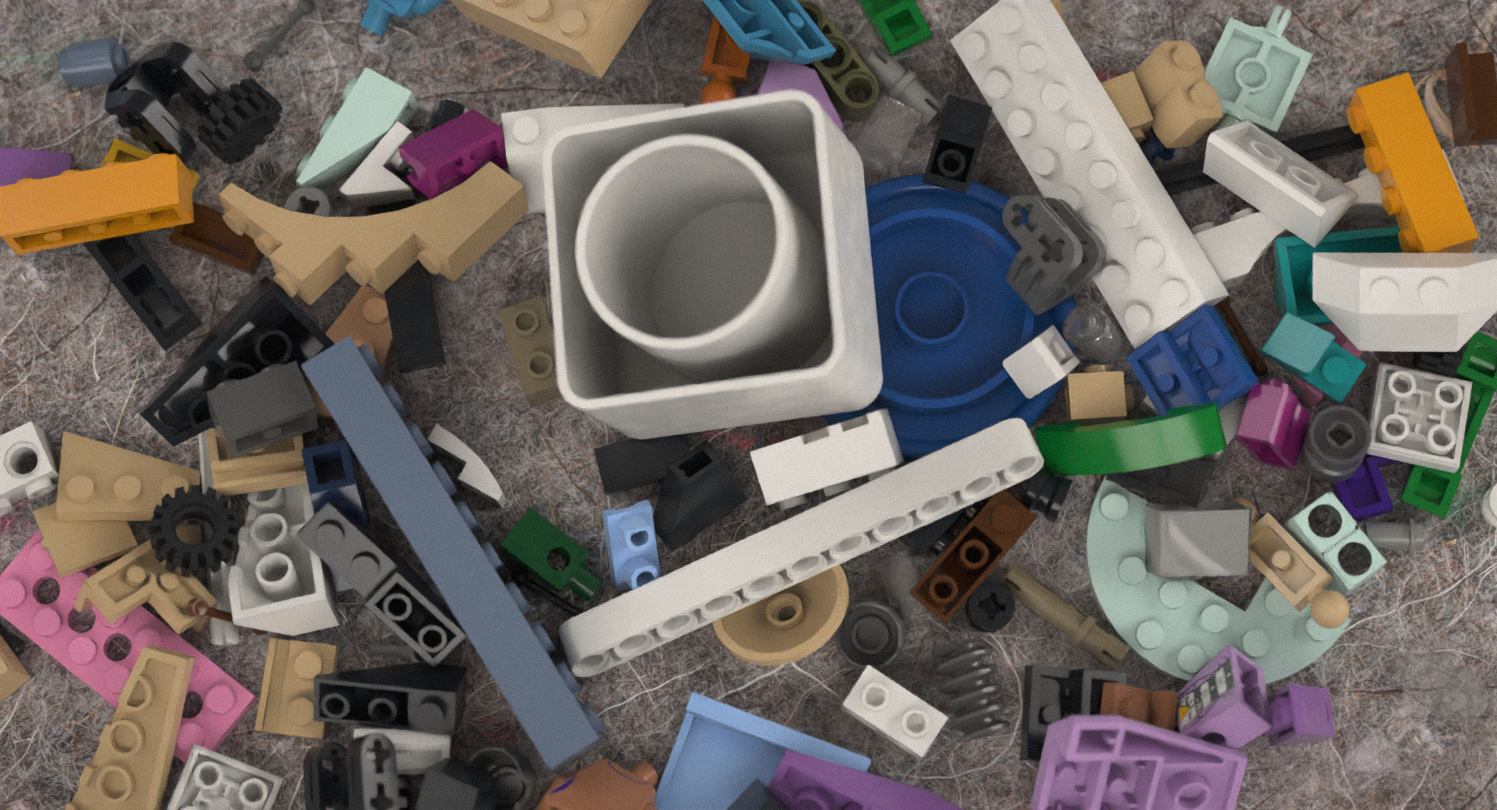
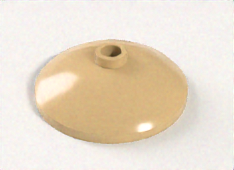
M839 564L712 622L714 630L721 643L731 654L751 664L775 666L802 659L825 644L840 626L849 600V586L846 575Z

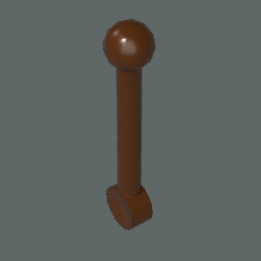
M1229 295L1215 306L1222 309L1249 357L1253 371L1258 377H1261L1268 373V369L1263 359L1257 355L1229 305Z
M194 598L188 602L187 612L191 617L202 618L206 615L234 623L232 613L209 607L203 599ZM252 628V631L257 635H264L268 632Z

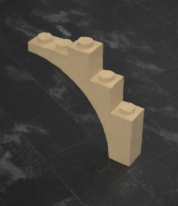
M491 161L463 183L431 200L398 211L363 217H323L290 211L260 200L232 182L218 194L225 211L222 217L229 228L240 236L246 233L254 239L257 248L272 262L276 274L273 279L276 285L287 296L294 297L297 295L309 305L314 303L346 272L360 285L365 286L368 283L383 294L418 260L431 273L438 274L440 272L454 283L529 211L524 185Z

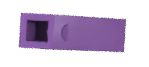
M1291 684L1267 697L1272 727L1262 735L1269 736L1270 747L1327 741L1336 737L1329 689Z

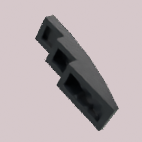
M415 199L370 207V213L375 215L398 211L416 205ZM418 260L384 292L401 374L446 365L430 273Z
M135 234L83 243L165 352L202 325V322Z

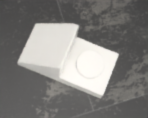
M399 121L392 126L340 188V192L347 204L353 208L384 205L409 199L416 200L412 189L394 175L396 170L401 172L408 166L400 157L398 147L414 139L412 131Z
M1054 325L1047 328L1002 362L1006 371L1028 399L1065 377L1080 363Z

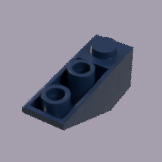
M347 440L301 449L315 513L331 498L363 528L368 525L372 529L358 458ZM329 566L336 593L355 590Z

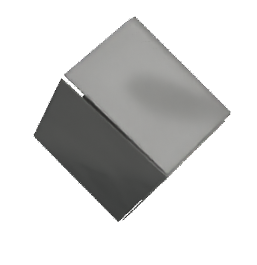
M1231 501L1200 502L1197 508L1179 502L1146 504L1145 565L1147 571L1159 578L1247 575L1253 509Z

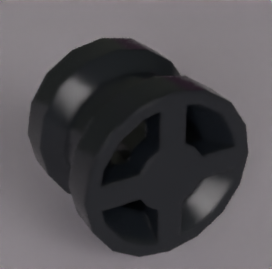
M1042 467L1033 476L1022 505L1029 511L1035 509L1042 512L1046 520L1054 523L1073 480L1067 477L1059 479L1052 477L1047 469Z
M985 583L977 587L968 597L965 605V613L970 625L984 633H993L1004 628L1013 618L1015 612V599L1011 592L1005 586L997 583Z

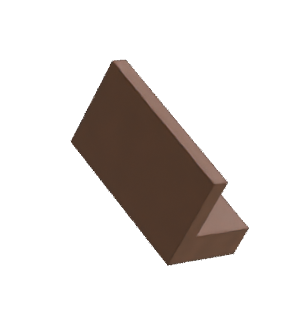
M1466 42L1457 43L1444 61L1454 146L1497 144V76L1494 52L1468 54Z

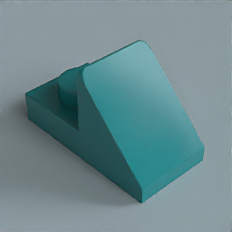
M1288 312L1283 315L1259 351L1336 404H1340L1367 365L1333 342L1335 335Z

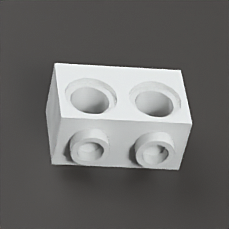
M32 421L0 436V516L12 509L11 504L25 497L36 499L47 495L54 490L53 484L59 480L60 466L45 432ZM36 454L38 462L35 469L28 474H21L20 465L22 460L28 455Z
M869 665L841 707L843 712L919 762L949 718Z

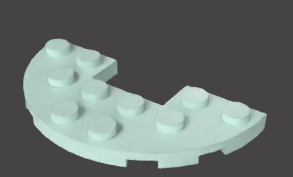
M1106 477L1103 479L1094 497L1086 527V569L1089 584L1095 601L1098 602L1114 634L1123 643L1131 646L1129 650L1153 669L1172 679L1188 683L1225 646L1230 644L1262 668L1265 685L1295 674L1316 661L1335 643L1351 621V619L1347 618L1342 625L1336 628L1321 627L1311 616V603L1299 612L1265 576L1244 611L1189 578H1159L1147 571L1145 565L1146 504L1150 503L1115 482L1106 480Z

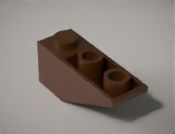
M1005 489L997 492L911 589L909 594L945 624L1033 524L1037 517Z

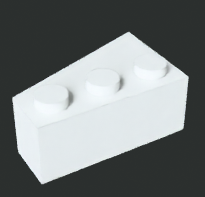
M887 408L750 452L766 505L779 502L781 510L807 503L806 493L823 488L825 497L851 489V479L868 475L870 482L894 471L895 465L904 462Z

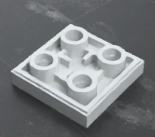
M1380 362L1376 368L1368 416L1372 439L1366 454L1456 473L1460 466L1472 382Z
M193 744L166 810H271L283 778Z

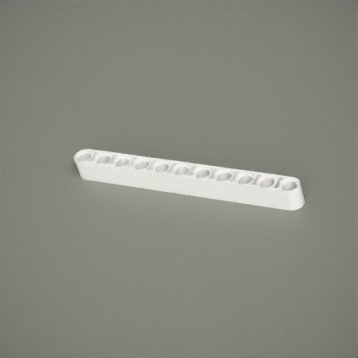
M1019 418L1001 421L570 618L559 627L558 634L572 674L576 677L584 678L602 673L1032 477L1042 468L1044 459L1026 422Z

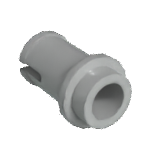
M1408 517L1407 522L1365 521L1364 533L1377 550H1407L1408 555H1413L1415 550L1424 549L1423 522H1414L1413 517Z

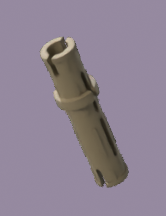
M1015 563L1005 576L1006 579H1003L1000 583L1015 598L1071 639L1069 644L1076 649L1080 645L1110 667L1109 669L1112 671L1115 670L1131 648V646L1126 645L1096 623L1099 618L1092 613L1089 616L1085 615L1023 569L1018 563Z

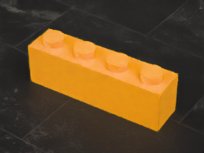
M1409 72L1357 88L1347 108V119L1352 131L1355 134L1360 133L1366 147L1364 149V159L1369 172L1372 175L1377 174L1382 185L1381 200L1384 209L1389 216L1394 215L1400 228L1398 239L1403 253H1470L1479 235Z
M158 153L149 156L145 160L129 163L110 162L102 168L86 171L67 170L60 173L59 176L43 179L23 178L16 181L15 184L0 186V236L17 255L194 223L191 173L177 154Z

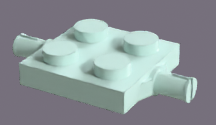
M1275 6L1265 28L1249 26L1236 19L1229 18L1204 71L1205 79L1216 90L1222 107L1223 119L1217 130L1248 120L1274 138L1313 56L1312 53L1292 45L1282 36L1289 18L1292 16V12L1287 8L1280 22L1277 23L1283 7Z

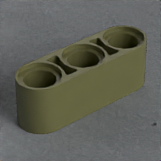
M799 0L798 3L835 48L836 52L833 55L839 56L843 61L838 67L828 68L821 64L819 60L808 63L809 68L816 71L831 102L841 115L853 122H863L870 119L878 106L879 84L875 76L824 10L816 2ZM853 89H861L866 91L870 98L865 102L855 103L849 100L846 94Z

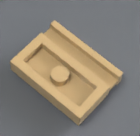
M206 430L213 487L216 490L215 498L222 495L230 496L308 484L301 449H304L302 434L229 460L217 430Z
M270 637L255 731L325 741L328 722L314 721V677L319 674L336 673L340 648L336 645Z

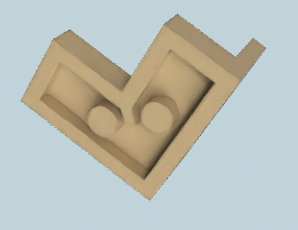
M151 539L84 580L74 608L81 614L95 606L107 621L113 624L148 601L170 627L180 635L190 627L199 633L207 627L211 618L206 615L202 618L191 617L187 612V605L191 599H203L209 607L216 608L218 602L191 571L189 578L181 576L180 567H176L172 573L166 569V560L159 563L155 557L156 549L152 550Z

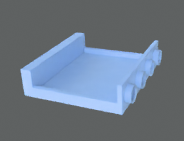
M692 692L686 707L687 713L656 791V807L658 810H727L757 778L768 787L788 749L863 772H867L871 759Z

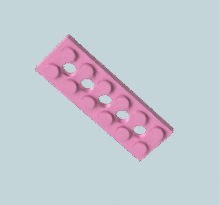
M38 529L0 575V615L115 708L119 705L117 700L143 647L155 645L194 656L187 694L191 692L198 693L202 698L203 706L200 713L194 718H181L174 755L185 763L193 744L215 752L258 697L142 605L113 624H110L99 610L92 606L91 608L96 618L93 627L87 632H76L72 624L73 616L77 612L74 604L84 580L99 572V570L92 566L60 578L49 551L42 549L41 541L43 537ZM46 580H56L60 586L58 598L50 604H42L37 596L39 586ZM117 636H127L131 643L129 655L121 661L111 660L108 655L110 641Z

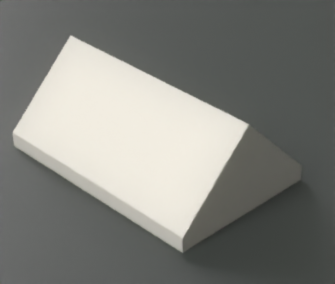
M1248 120L1211 132L1207 139L1203 172L1314 248L1359 196Z

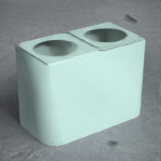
M1331 490L1306 505L1282 525L1334 579L1324 589L1325 591H1337L1346 597L1376 575L1387 563ZM1322 504L1327 507L1341 525L1337 534L1325 538L1312 532L1308 524V517L1314 507ZM1352 542L1356 544L1371 564L1367 572L1358 576L1345 573L1338 563L1340 549Z

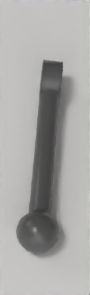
M299 0L297 10L257 52L246 54L244 64L249 70L258 71L262 68L263 58L303 16L313 13L315 7L313 1Z

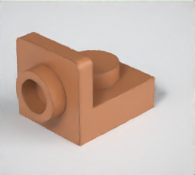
M1118 682L1104 683L1100 716L1118 715L1174 732L1177 718L1178 694L1169 690L1149 691Z

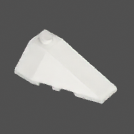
M684 103L545 107L501 113L509 174L524 185L529 209L526 214L546 212L542 157L547 142L556 132L573 125L683 108Z
M308 484L248 493L249 507L244 527H240L237 539L239 549L235 566H231L228 577L234 624L291 636L338 626L329 565L296 536L298 531L315 514Z

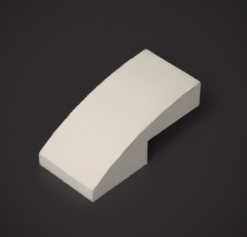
M436 424L427 439L431 447L464 466L458 477L463 487L503 509L507 499L487 466L464 442Z

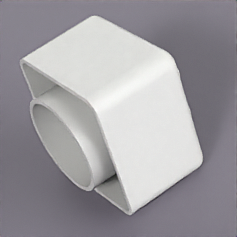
M787 90L565 127L550 138L543 152L542 166L556 367L560 392L570 404L628 437L650 439L857 411L867 407L876 399L882 387L883 373L863 164L856 148L811 95L798 90Z

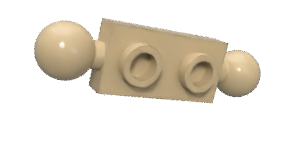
M1235 497L1228 500L1238 502L1253 509L1249 561L1299 612L1311 603V616L1318 625L1324 628H1336L1342 625L1348 618L1349 604L1341 593L1333 590H1324L1334 581L1326 570L1269 512L1257 521V509L1250 500L1243 497Z

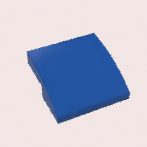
M1203 305L1170 332L1159 331L1126 357L1159 416L1167 415L1170 408L1217 402L1218 410H1221L1259 384L1258 379L1214 306Z

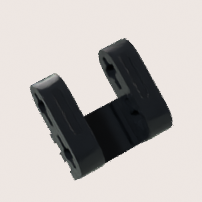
M170 42L154 47L113 80L106 92L105 110L110 115L116 114L118 116L117 123L123 129L129 128V135L135 141H141L153 154H177L185 165L195 153L196 143L165 107L171 101L173 94L179 93L199 115H207L211 112L208 109L212 103L217 104L220 101L218 96L224 91L229 93L230 90L193 50L179 42Z
M377 732L356 737L350 742L347 749L340 743L331 742L313 746L307 751L303 762L306 810H326V807L334 810H412L410 781L406 778H397L395 748L390 738ZM367 750L375 753V761L368 759ZM324 759L331 762L332 770L324 768Z

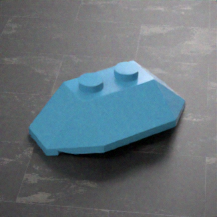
M703 0L738 47L752 59L808 64L832 57L836 52L835 48L797 0Z

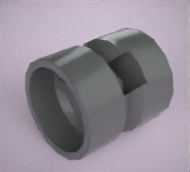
M1343 405L1330 406L1320 411L1312 420L1301 447V459L1307 472L1317 480L1327 483L1342 482L1352 477L1359 469L1372 439L1370 425L1365 417L1355 409Z

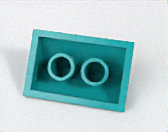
M1399 226L1328 233L1315 248L1298 236L1276 238L1274 241V301L1282 317L1288 312L1315 326L1334 324L1313 301V253H1403L1398 239Z

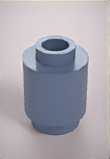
M113 36L70 43L69 47L61 49L58 55L59 68L64 82L67 85L76 84L79 88L112 83L118 75L130 67L126 46L119 44Z

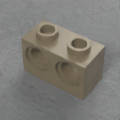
M541 295L498 309L497 313L530 407L563 397L557 380L554 332Z

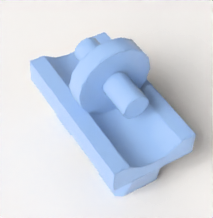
M644 500L628 508L602 511L605 541L608 548L612 583L617 592L630 588L634 590L660 578L651 504Z

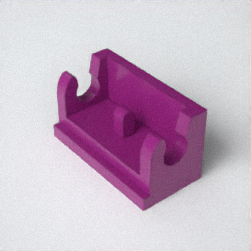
M472 109L398 147L400 157L415 170L407 175L408 180L415 188L426 195L429 200L463 183L490 161L501 169L508 166L502 128L476 109Z

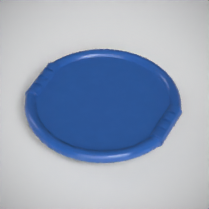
M924 174L891 178L865 188L883 382L878 396L867 407L857 411L821 415V417L829 425H835L887 408L903 459L908 462H914L1007 419H1023L1029 428L1052 404L1061 390L1066 376L1028 399L1004 368L1003 360L1052 325L1055 326L1075 354L1081 316L1074 294L1040 315H1035L1005 280L1016 254L1023 248L1010 234L1003 222L1004 207L1011 198L999 190L971 180L967 195L923 183ZM1021 207L1020 212L1023 218L1019 223L1020 225H1029V211Z

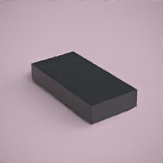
M686 434L650 439L633 438L594 449L606 496L664 481L668 466L690 451Z

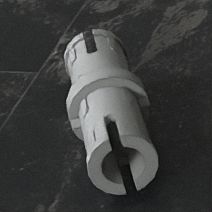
M881 45L877 46L874 49L875 53L871 52L863 62L875 76L876 80L890 92L888 97L894 103L897 101L902 103L925 127H928L933 122L932 119L935 121L943 112L945 104L941 103L917 81L919 76L913 70L907 72Z

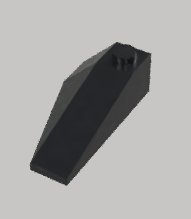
M265 276L229 311L139 414L174 447L215 426L209 412L207 391L215 389L217 385L230 379L242 380L259 374L270 365H285L294 361L297 362L306 381L308 377L301 365L335 343L273 281Z

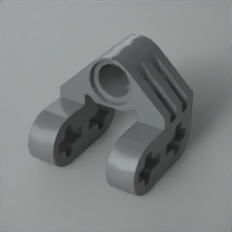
M1022 194L1014 196L1005 205L1003 211L1004 225L1023 247L1016 254L1005 280L1035 315L1046 312L1079 291L1104 265L1106 248L1103 242L1066 201L1050 197L1041 199L1037 196ZM1021 207L1031 208L1028 215L1029 225H1020L1019 223L1023 218L1020 212ZM1081 244L1089 245L1085 252L1089 258L1087 262L1081 261L1083 255Z

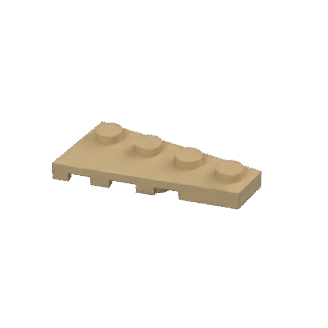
M155 645L143 647L117 700L119 705L111 721L106 723L98 739L100 744L90 764L85 766L78 780L80 785L73 800L67 803L64 810L162 809L194 656Z

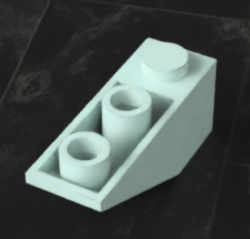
M365 67L359 78L353 77L348 83L343 94L344 103L336 116L332 114L324 122L320 131L321 141L313 154L309 152L301 160L296 172L298 186L300 188L306 186L315 187L322 190L359 167L397 121L405 127L407 126L418 108L413 92Z

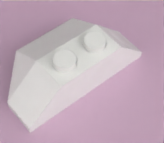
M1313 253V301L1359 351L1457 352L1497 311V253Z

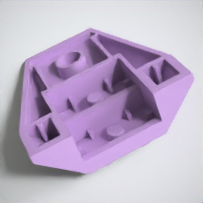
M1118 715L1070 716L1048 725L1032 794L1031 810H1234L1248 757L1240 751Z

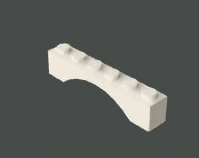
M1443 149V150H1442V151H1443V154H1444V156H1445V158H1446V161H1447V163H1448V165H1449V168H1450V170H1451V172H1452V175H1453V177H1454V179H1455V182H1456V184H1457V186H1458V183H1457V181H1456V178H1455V176H1454V174H1453V171H1452V169H1451V166H1450V164H1449V162H1448V159H1447L1446 154H1445L1444 149ZM1368 168L1358 173L1359 178L1343 183L1341 178H1336L1341 184L1359 195L1343 216L1365 215L1396 221L1395 216H1389L1384 209L1381 200V190L1383 188L1377 174L1372 175ZM1255 207L1233 214L1230 217L1231 222L1216 227L1213 222H1206L1190 229L1226 289L1241 285L1252 266L1274 244L1275 239L1283 238L1290 233L1289 230L1261 211L1258 212Z

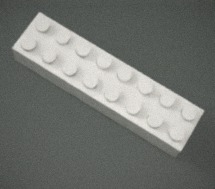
M1000 0L950 40L988 105L992 107L994 115L1043 197L1066 201L1103 242L1106 248L1105 263L1092 278L1134 349L1139 348L1159 331L1170 332L1203 305L1214 306L1229 296L1217 273L1050 0ZM1081 244L1083 251L1081 260L1087 262L1089 258L1086 256L1085 252L1089 248V245Z

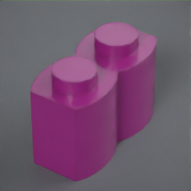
M1265 379L1263 384L1259 383L1249 390L1235 439L1242 446L1249 449V455L1256 461L1265 465L1295 470L1311 414L1303 408L1304 402L1291 393V386L1278 380Z

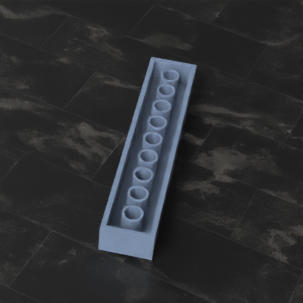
M349 335L301 365L302 369L548 768L557 774L603 745L604 743L598 734L606 730L589 702L583 706H580L574 693L581 690L580 686L564 662L555 665L549 654L556 650L555 646L539 621L532 625L529 624L524 614L532 609L514 581L506 585L503 582L500 574L507 570L489 541L480 545L475 535L483 530L464 501L457 505L454 503L451 496L458 492L457 488L439 461L431 465L426 458L433 454L434 451L414 421L409 425L405 424L403 418L410 413L391 383L388 382L382 386L379 382V379L386 376L367 344L364 343L357 347Z

